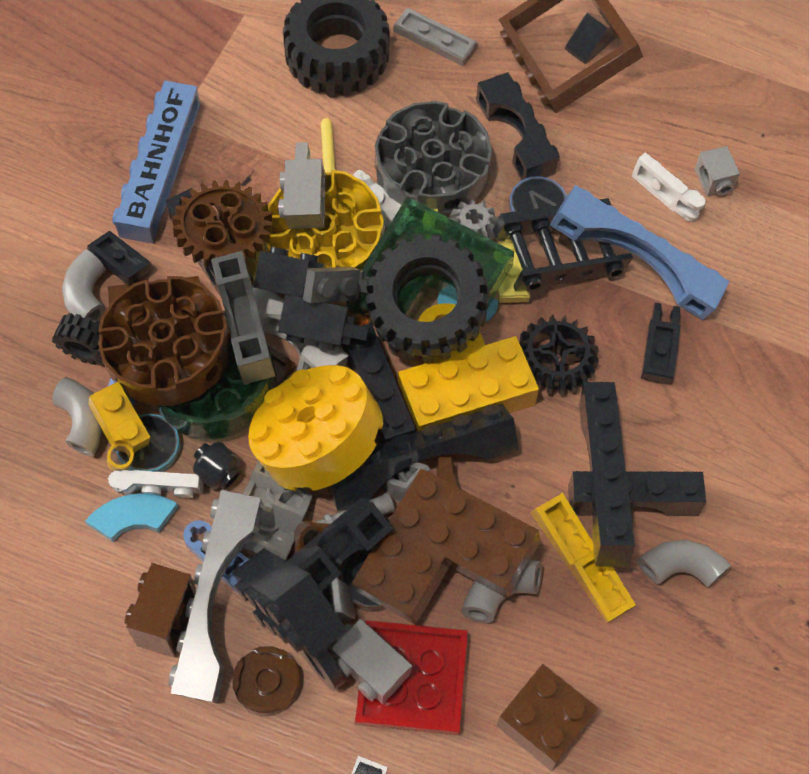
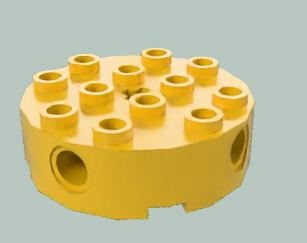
M331 170V173L325 172L324 228L288 229L285 219L279 216V199H284V190L279 188L268 204V211L272 212L273 232L270 233V243H266L269 252L271 247L289 250V257L299 259L301 253L319 256L318 263L326 264V268L353 267L365 271L364 275L367 276L372 273L371 268L375 261H380L382 258L381 254L384 252L387 234L379 200L364 181L345 171Z

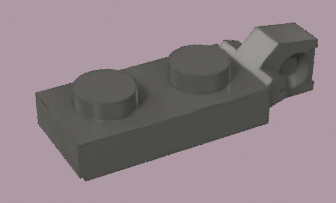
M353 267L308 268L303 300L309 303L360 299L361 292L367 293L366 284L369 277L364 275L365 271Z

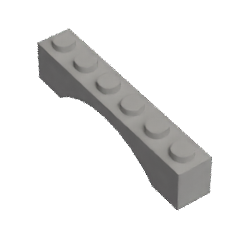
M221 490L219 499L215 498L213 500L210 518H213L214 521L211 531H206L202 544V550L206 551L203 564L197 565L194 575V584H198L195 598L190 597L187 603L185 615L189 618L187 630L182 631L178 639L177 651L181 652L178 666L173 665L169 676L168 684L172 686V694L212 703L218 702L225 668L218 655L213 636L212 615L215 595L221 578L231 561L243 547L257 537L265 505L261 498Z

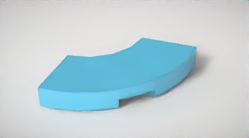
M130 494L113 499L102 505L85 522L89 527L114 542L122 533L133 529L148 528L159 533L178 509V504L159 495Z

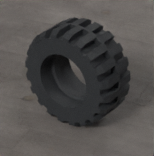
M301 0V3L296 2L291 7L290 12L285 17L283 41L286 64L289 66L292 76L296 79L298 78V82L304 87L311 86L312 91L321 93V91L327 92L329 96H335V93H343V96L351 95V91L357 90V92L366 89L368 83L372 85L379 79V75L384 73L389 61L390 28L385 12L380 9V5L375 0ZM333 34L347 35L358 41L352 46L342 49H329L315 43L319 39Z
M423 234L413 235L414 241L406 243V240L402 239L396 242L397 248L392 251L390 248H387L381 254L383 260L381 263L375 261L371 268L372 277L367 279L366 284L368 293L366 296L367 307L378 336L382 341L388 342L391 350L396 353L401 350L406 358L412 360L415 359L416 355L422 356L423 362H433L432 356L441 355L442 360L450 358V352L455 349L459 353L465 350L467 342L469 340L474 341L479 335L480 326H484L488 309L487 279L484 277L483 267L480 262L474 261V255L467 247L461 250L458 241L450 238L448 242H443L442 235L432 234L431 239H423ZM426 275L439 276L448 280L455 286L458 294L457 304L452 311L443 318L430 322L416 321L407 317L401 312L398 305V296L403 287L411 280Z

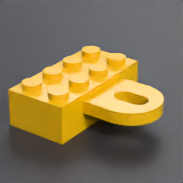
M442 303L431 306L420 315L418 321L430 322L441 319L452 311L455 304ZM479 331V335L474 341L469 340L467 342L465 350L460 353L456 349L451 351L450 358L442 360L441 355L432 356L433 362H424L422 365L398 371V388L416 429L415 432L421 431L429 425H439L451 421L460 415H469L481 411L490 405L503 404L509 413L536 405L539 392L538 385L516 336L485 345Z

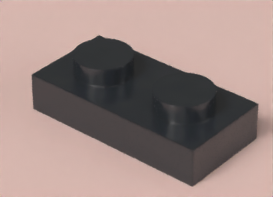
M108 231L87 245V250L93 253L104 267L128 286L151 271V262L111 231Z

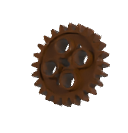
M214 180L212 188L209 189L202 183L201 192L198 193L190 189V198L181 197L182 206H176V215L172 216L173 234L176 237L177 246L183 247L184 256L192 254L193 263L204 259L205 268L210 266L212 263L211 259L240 251L243 253L244 260L245 257H249L255 261L256 251H265V243H270V233L273 232L272 212L268 211V203L261 202L260 193L252 196V187L242 191L241 182H238L234 187H229V181L225 180L223 187H219ZM212 205L216 207L220 220H217V212ZM227 228H228L229 238L233 241L234 244L230 243V241H229V239H228V237H227V232H226V229H227Z

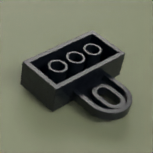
M265 548L232 572L238 581L234 585L236 591L244 601L247 602L249 600L254 608H256L252 613L263 628L267 627L274 636L278 634L285 644L289 643L297 653L300 652L312 670L331 690L335 691L346 682L342 671L326 647L344 634L347 629L309 573Z

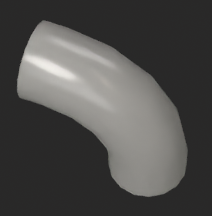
M86 249L76 257L66 270L62 294L65 308L69 313H72L74 316L80 314L82 318L87 316L91 318V321L99 322L105 312V306L95 298L93 287L106 270L101 261Z
M64 377L59 381L54 390L52 402L54 406L67 411L72 418V427L65 443L75 451L93 457L99 448L104 433L88 406L89 396L94 393L77 381Z
M686 539L663 542L637 559V563L643 573L656 584H661L675 573L683 572L695 576L708 588L731 567V564L723 556L709 546Z
M529 561L511 595L516 593H538L542 578V564L540 561ZM475 581L464 600L462 614L475 622L490 623L494 620L499 604L506 597Z

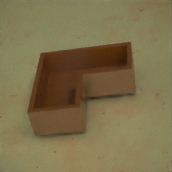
M420 468L389 520L393 529L374 545L353 580L352 585L358 593L416 625L449 567L508 599L541 542L538 529Z

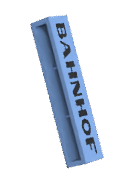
M165 80L161 91L156 92L153 114H149L147 117V131L144 137H140L137 159L131 162L130 179L128 184L125 183L122 187V201L120 207L115 208L112 218L113 225H116L120 238L151 244L154 243L167 205L166 200L169 199L200 107L197 86Z

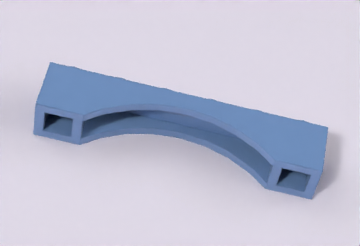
M576 185L564 199L550 226L574 241L591 240L606 242L636 254L662 277L671 290L677 305L701 320H704L717 308L730 282L716 270L704 266L696 261L692 255L680 251L666 239L656 236L645 229L639 222L632 221L621 214L615 207L603 203L589 191L581 189Z

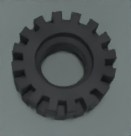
M72 313L63 315L52 337V342L56 344L55 346L58 349H63L62 352L64 354L72 355L71 358L75 360L79 358L81 362L86 363L88 361L94 365L96 363L102 364L103 362L98 345L100 322H93L87 316L82 318L80 314L75 316Z

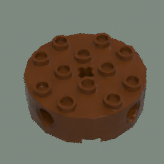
M167 276V279H158L149 282L147 279L134 283L112 300L100 319L98 345L102 361L109 375L115 383L119 381L128 397L147 405L175 406L198 398L219 381L230 362L232 349L231 333L219 300L203 284L183 276Z

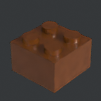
M151 563L148 573L143 572L137 587V591L140 593L136 603L130 604L124 623L127 624L126 628L136 646L175 658L180 633L186 630L189 618L185 615L187 603L190 597L195 598L196 587L191 574Z
M542 663L499 716L496 726L552 771L592 720L598 707Z

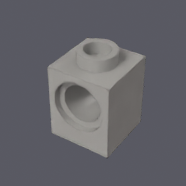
M725 146L700 152L694 170L706 196L725 195L733 191L740 172L728 147Z

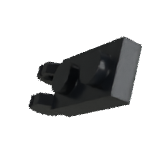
M655 302L648 325L641 378L671 384L674 378L681 327L679 325L680 307L673 306L669 316L670 323L660 321L662 304Z

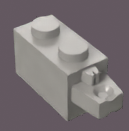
M308 142L296 143L295 159L285 160V172H280V188L284 190V199H279V216L285 219L288 229L324 228L326 173L322 159H310Z
M359 619L353 627L347 624L345 626L347 631L327 646V648L332 652V658L339 666L344 677L347 678L351 675L360 683L357 687L370 701L376 698L380 703L384 704L411 675V664Z

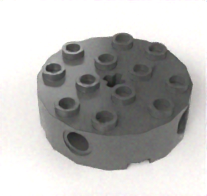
M438 101L413 103L394 112L386 121V125L377 137L375 143V170L378 185L385 190L391 199L407 208L413 214L425 216L426 209H438L437 216L451 215L453 209H458L460 202L469 205L472 198L475 201L485 190L492 155L489 135L477 117L466 110L461 112L458 109L450 108L448 103Z

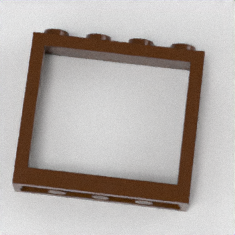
M527 0L498 19L503 27V30L499 33L507 46L510 44L514 45L516 49L512 53L520 66L524 63L526 64L528 70L525 71V74L533 86L538 83L542 89L537 92L545 106L550 103L556 113L643 58L639 44L609 0L591 1L621 46L555 89L551 88L516 31L563 0Z

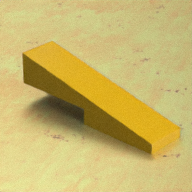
M563 493L530 512L606 623L636 605L613 567H595L593 541Z

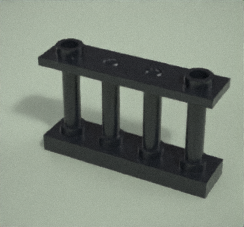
M609 198L599 199L603 203L612 206ZM561 205L501 213L493 228L496 240L508 238L512 241L522 271L513 285L515 291L525 289L527 291H535L543 286L605 276L615 278L625 272L633 256L631 253L616 255L612 244L598 241L604 257L589 260L583 242L574 241L568 237L577 262L562 264L550 233L558 231L550 226ZM532 234L539 236L550 266L534 267L523 236Z

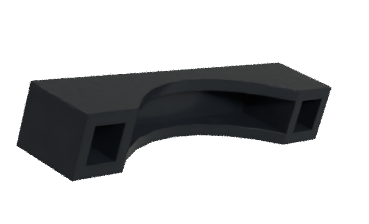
M583 382L579 410L581 430L586 440L590 464L593 515L592 538L595 567H629L635 541L615 382Z
M503 404L490 405L481 411L469 415H460L451 421L439 425H429L423 430L409 435L396 436L391 441L376 445L370 456L357 470L343 480L328 486L329 495L337 511L351 507L360 498L369 501L375 492L393 475L421 460L446 454L474 455L491 460L518 451L519 446L514 418Z

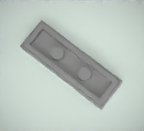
M408 7L393 25V32L461 66L465 65L477 49V41Z

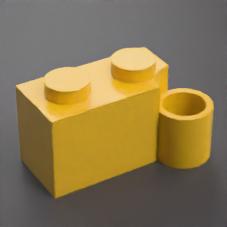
M118 381L90 395L88 406L111 445L107 453L106 462L113 472L114 470L130 469L134 453L148 446L150 441L146 428ZM122 451L128 455L129 461L126 464L117 465L112 461L111 455L114 452Z

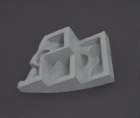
M258 461L243 495L261 498L265 505L257 537L243 548L255 553L265 548L286 560L294 542L295 528L303 521L313 495L304 487L292 491L278 485Z

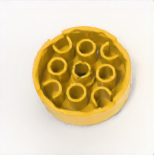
M324 365L307 370L301 369L294 372L290 378L265 394L264 400L256 410L250 424L249 445L252 453L278 485L292 491L303 487H310L312 491L319 490L343 480L366 461L377 445L374 439L378 429H382L383 416L380 406L361 377L353 370L338 365Z

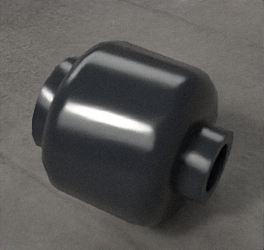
M216 442L210 446L205 443L193 455L196 459L193 465V472L213 490L218 488L227 489L241 474V470H239L240 459L222 442Z

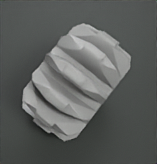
M473 198L469 205L460 202L458 209H453L451 212L448 228L452 233V238L456 241H461L462 248L468 244L472 245L474 250L478 248V244L487 248L490 240L495 239L493 228L498 217L495 216L494 207L486 208L485 200L479 205L475 204Z

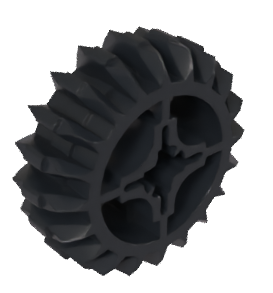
M552 314L549 317V322L540 317L537 325L530 323L527 331H523L520 334L519 344L540 390L542 387H546L548 395L552 394L553 389H557L561 396L565 394L566 388L574 393L577 391L578 386H583V382H588V379L593 378L595 374L594 369L597 368L599 363L597 357L599 348L594 345L595 336H587L589 331L587 326L579 329L577 319L572 324L568 323L566 315L562 317L561 321H556ZM550 339L548 344L540 345V348H534L539 343ZM574 362H581L575 368L564 371L566 366L574 365Z

